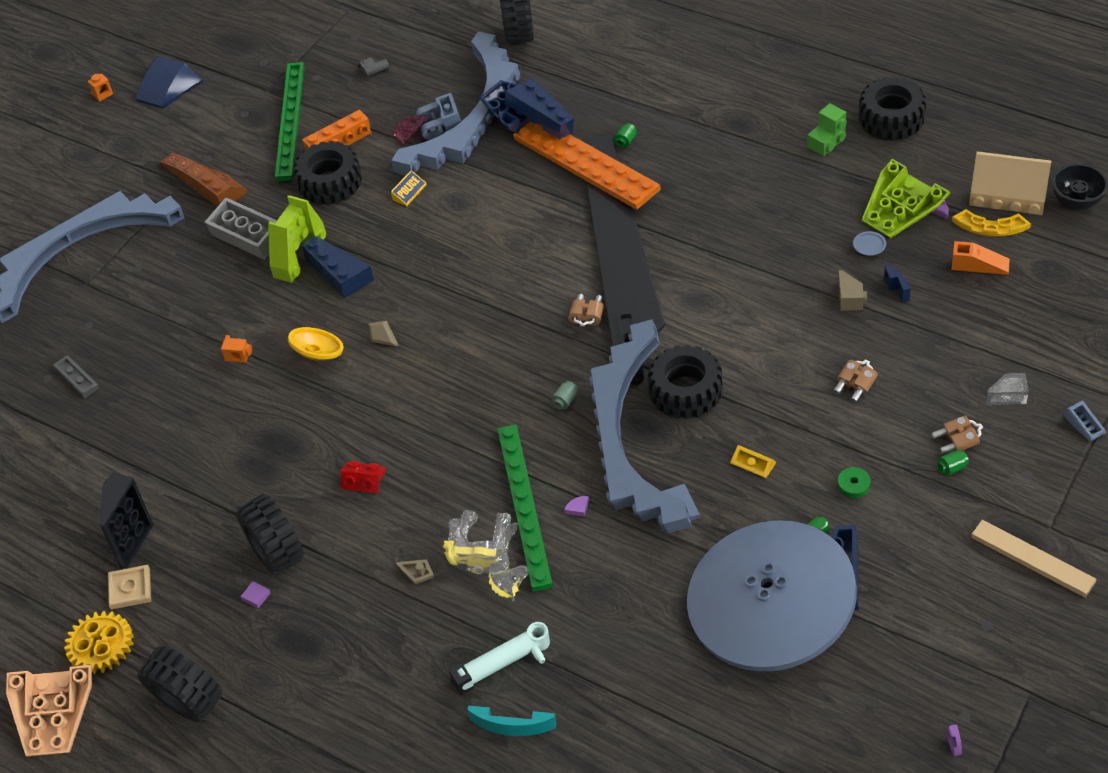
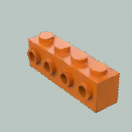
M358 110L302 139L304 149L310 148L313 144L317 145L320 142L328 143L329 141L341 142L344 146H348L371 134L369 119L361 110Z

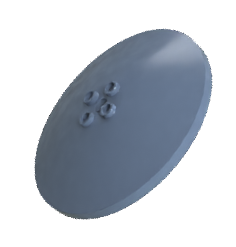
M794 521L760 522L729 534L704 555L690 580L687 594L688 615L700 642L711 654L723 662L751 671L784 670L815 658L840 637L847 627L855 608L857 598L856 578L852 564L843 548L823 531ZM766 582L773 583L769 588L762 587Z

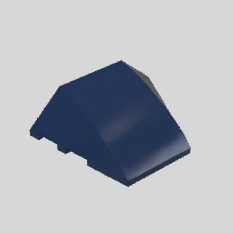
M158 56L148 66L138 89L136 101L163 109L179 98L178 95L184 91L189 92L191 90L190 87L203 81L185 63Z
M500 80L481 95L480 100L509 130L518 133L521 128L530 122L529 118L524 115L520 116L513 108L504 106L505 91L518 84Z

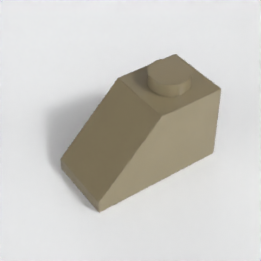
M839 270L840 311L863 310V304L867 302V291H863V283L843 270Z

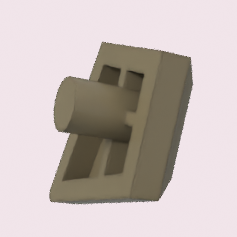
M387 321L368 323L371 342L398 346L397 340Z
M427 559L396 563L397 567L415 585L434 578Z

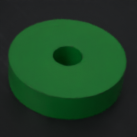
M847 468L838 476V489L846 497L860 498L870 490V476L861 468Z

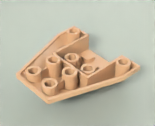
M91 665L70 667V671L32 674L29 671L7 673L6 695L27 757L70 753L92 688Z

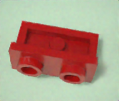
M350 461L340 471V487L347 490L378 493L379 481L386 474V467L379 466L376 463L362 464L359 461Z

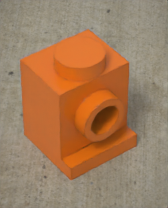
M102 73L94 74L88 81L91 94L99 102L113 94L108 79Z
M226 335L221 347L224 360L246 363L248 356L252 353V345L248 344L246 339L230 338V335Z

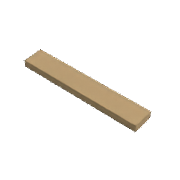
M984 520L979 523L972 533V539L1085 598L1096 583V578Z

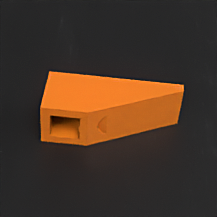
M954 241L951 270L1008 275L1010 259L975 243Z

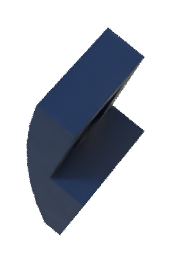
M885 264L884 279L888 289H897L902 302L910 301L911 288L906 279L894 267Z

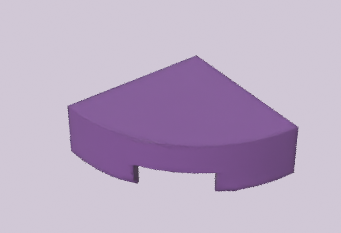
M944 200L938 208L930 213L947 219L949 208L946 201Z
M581 496L571 500L564 509L565 514L585 517L589 496Z
M957 724L951 725L947 731V740L952 755L959 756L962 755Z

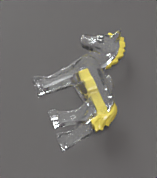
M464 510L461 519L454 518L448 522L450 534L448 541H444L443 548L446 550L444 554L448 562L456 565L462 571L475 574L489 573V584L492 591L514 602V596L519 591L520 583L528 575V568L525 565L509 569V541L516 533L518 523L510 524L511 516L508 513H497L493 541L469 542L467 533L470 527L476 523L478 516L475 511Z

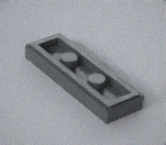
M68 355L52 365L54 370L84 399L99 389V385Z

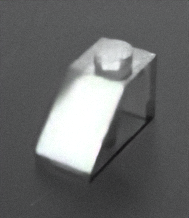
M1004 374L988 389L986 405L1026 404L1029 392L1026 374Z

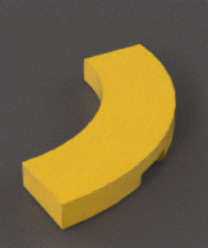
M965 209L952 217V222L962 229L985 236L1014 235L1031 227V223L1019 213L1011 217L991 221Z

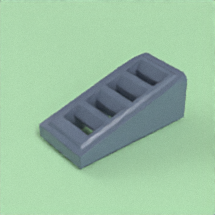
M1083 400L1067 408L1063 413L1064 417L1089 442L1106 434V430ZM1093 429L1097 430V432L1094 434L1090 433V431Z

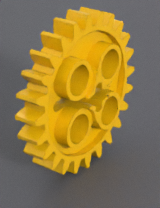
M105 611L102 612L101 616L94 612L93 618L86 615V621L79 619L80 625H73L74 632L67 633L70 638L65 639L67 646L64 649L67 652L68 660L72 666L91 665L93 674L97 672V669L104 673L105 667L112 670V664L115 663L119 666V659L126 660L124 653L131 652L129 646L133 645L131 639L134 638L131 632L132 629L125 618L122 619L120 614L115 616L113 612L107 616Z

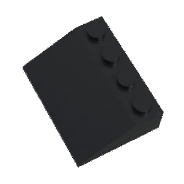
M112 472L102 487L100 527L120 569L123 570L129 567L154 524L134 478Z

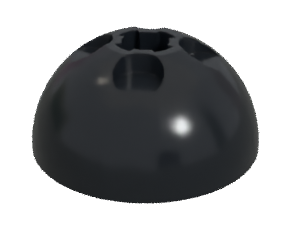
M1076 163L1063 166L1055 172L1052 179V188L1056 198L1063 205L1071 209L1083 210L1095 206L1103 199L1108 189V180L1099 169L1091 165Z

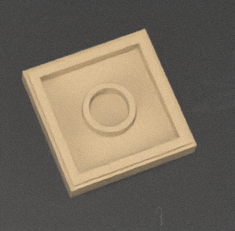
M148 565L108 572L109 607L111 610L151 602L150 568Z

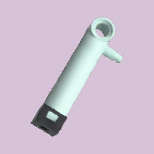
M541 622L532 623L526 632L465 665L460 662L448 668L451 681L460 695L474 689L473 684L530 653L534 655L539 663H544L545 658L541 651L548 648L550 644L547 626Z

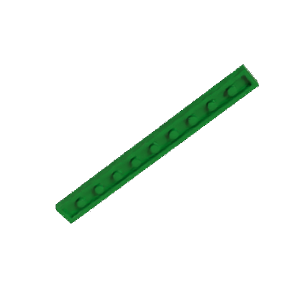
M303 62L287 63L275 170L276 182L293 180L304 77Z
M517 425L497 428L532 591L553 588Z

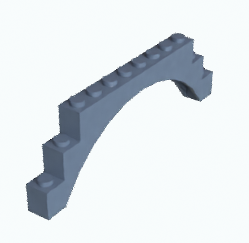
M478 31L471 44L473 54L482 64L487 75L484 93L500 80L511 83L518 81L520 78L518 64L509 62L507 49L498 48L496 35ZM480 100L463 121L444 134L421 144L398 149L391 160L394 173L407 175L410 171L415 173L419 170L420 166L438 170L446 159L464 164L467 157H470L474 146H477L481 135H484L487 126L491 124L494 115Z
M119 191L1 257L0 263L5 272L0 275V322L4 323L18 315L21 299L29 282L39 269L61 250L89 235L111 228L145 224L171 227L185 219L181 206L171 196L155 204L145 193L129 201Z
M651 319L630 325L631 333L628 334L630 342L610 347L612 354L609 355L610 364L592 368V377H589L591 387L594 388L592 399L597 407L594 409V414L599 421V425H596L599 437L601 436L599 447L601 453L604 454L601 462L604 470H606L604 481L609 488V492H606L609 504L612 503L616 510L632 506L634 514L638 515L641 521L659 517L661 527L664 526L667 532L671 533L692 527L686 503L682 499L658 490L645 481L628 462L621 441L620 418L623 401L629 385L642 363L660 345L657 328Z

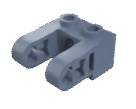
M451 93L435 98L436 102L417 109V120L423 124L421 126L423 138L427 140L436 138L461 122Z

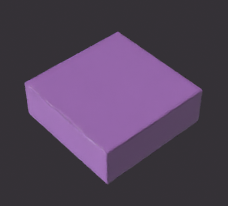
M252 581L241 595V599L259 608L269 596L270 590Z

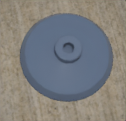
M866 231L854 238L853 246L859 253L873 256L885 249L886 240L879 233Z

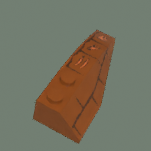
M171 153L159 161L163 167L217 207L225 197L236 201L248 193V189L229 175L182 155Z

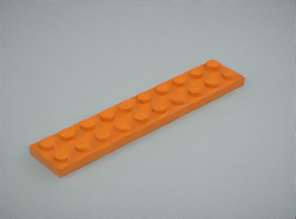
M531 122L521 128L518 133L513 134L514 140L636 210L661 190L660 184L572 135L559 140L544 131L539 124Z

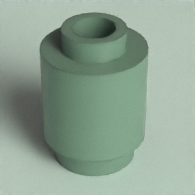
M570 381L562 383L551 398L553 405L557 409H567L576 398L578 387Z

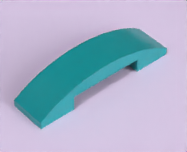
M468 706L470 721L485 730L497 734L530 736L556 728L555 713L533 711L532 719L492 716L489 707Z

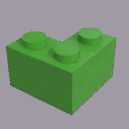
M831 103L819 112L818 126L807 135V148L825 156L838 143L842 142L846 137V111Z

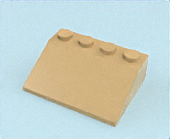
M977 152L969 206L1043 215L1051 161Z

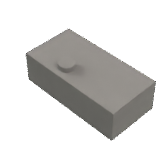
M225 197L205 221V224L212 236L261 259H265L269 255L268 223L269 221L276 223L277 220Z

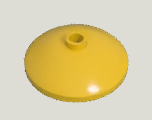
M311 327L296 328L288 336V343L291 348L310 360H332L343 352L344 346L342 341L335 335L321 329Z

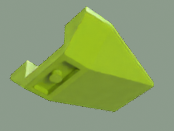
M891 159L880 173L862 217V222L891 239L938 208L948 197L950 191L936 183L932 187L909 175L906 166Z

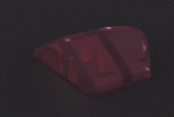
M426 114L404 117L392 131L399 143H405L416 134L427 118Z

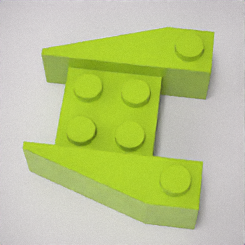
M288 195L289 205L276 223L270 221L268 223L269 257L273 278L292 283L300 274L295 251L299 248L301 242L305 243L315 236L324 240L326 231L323 221L307 200Z

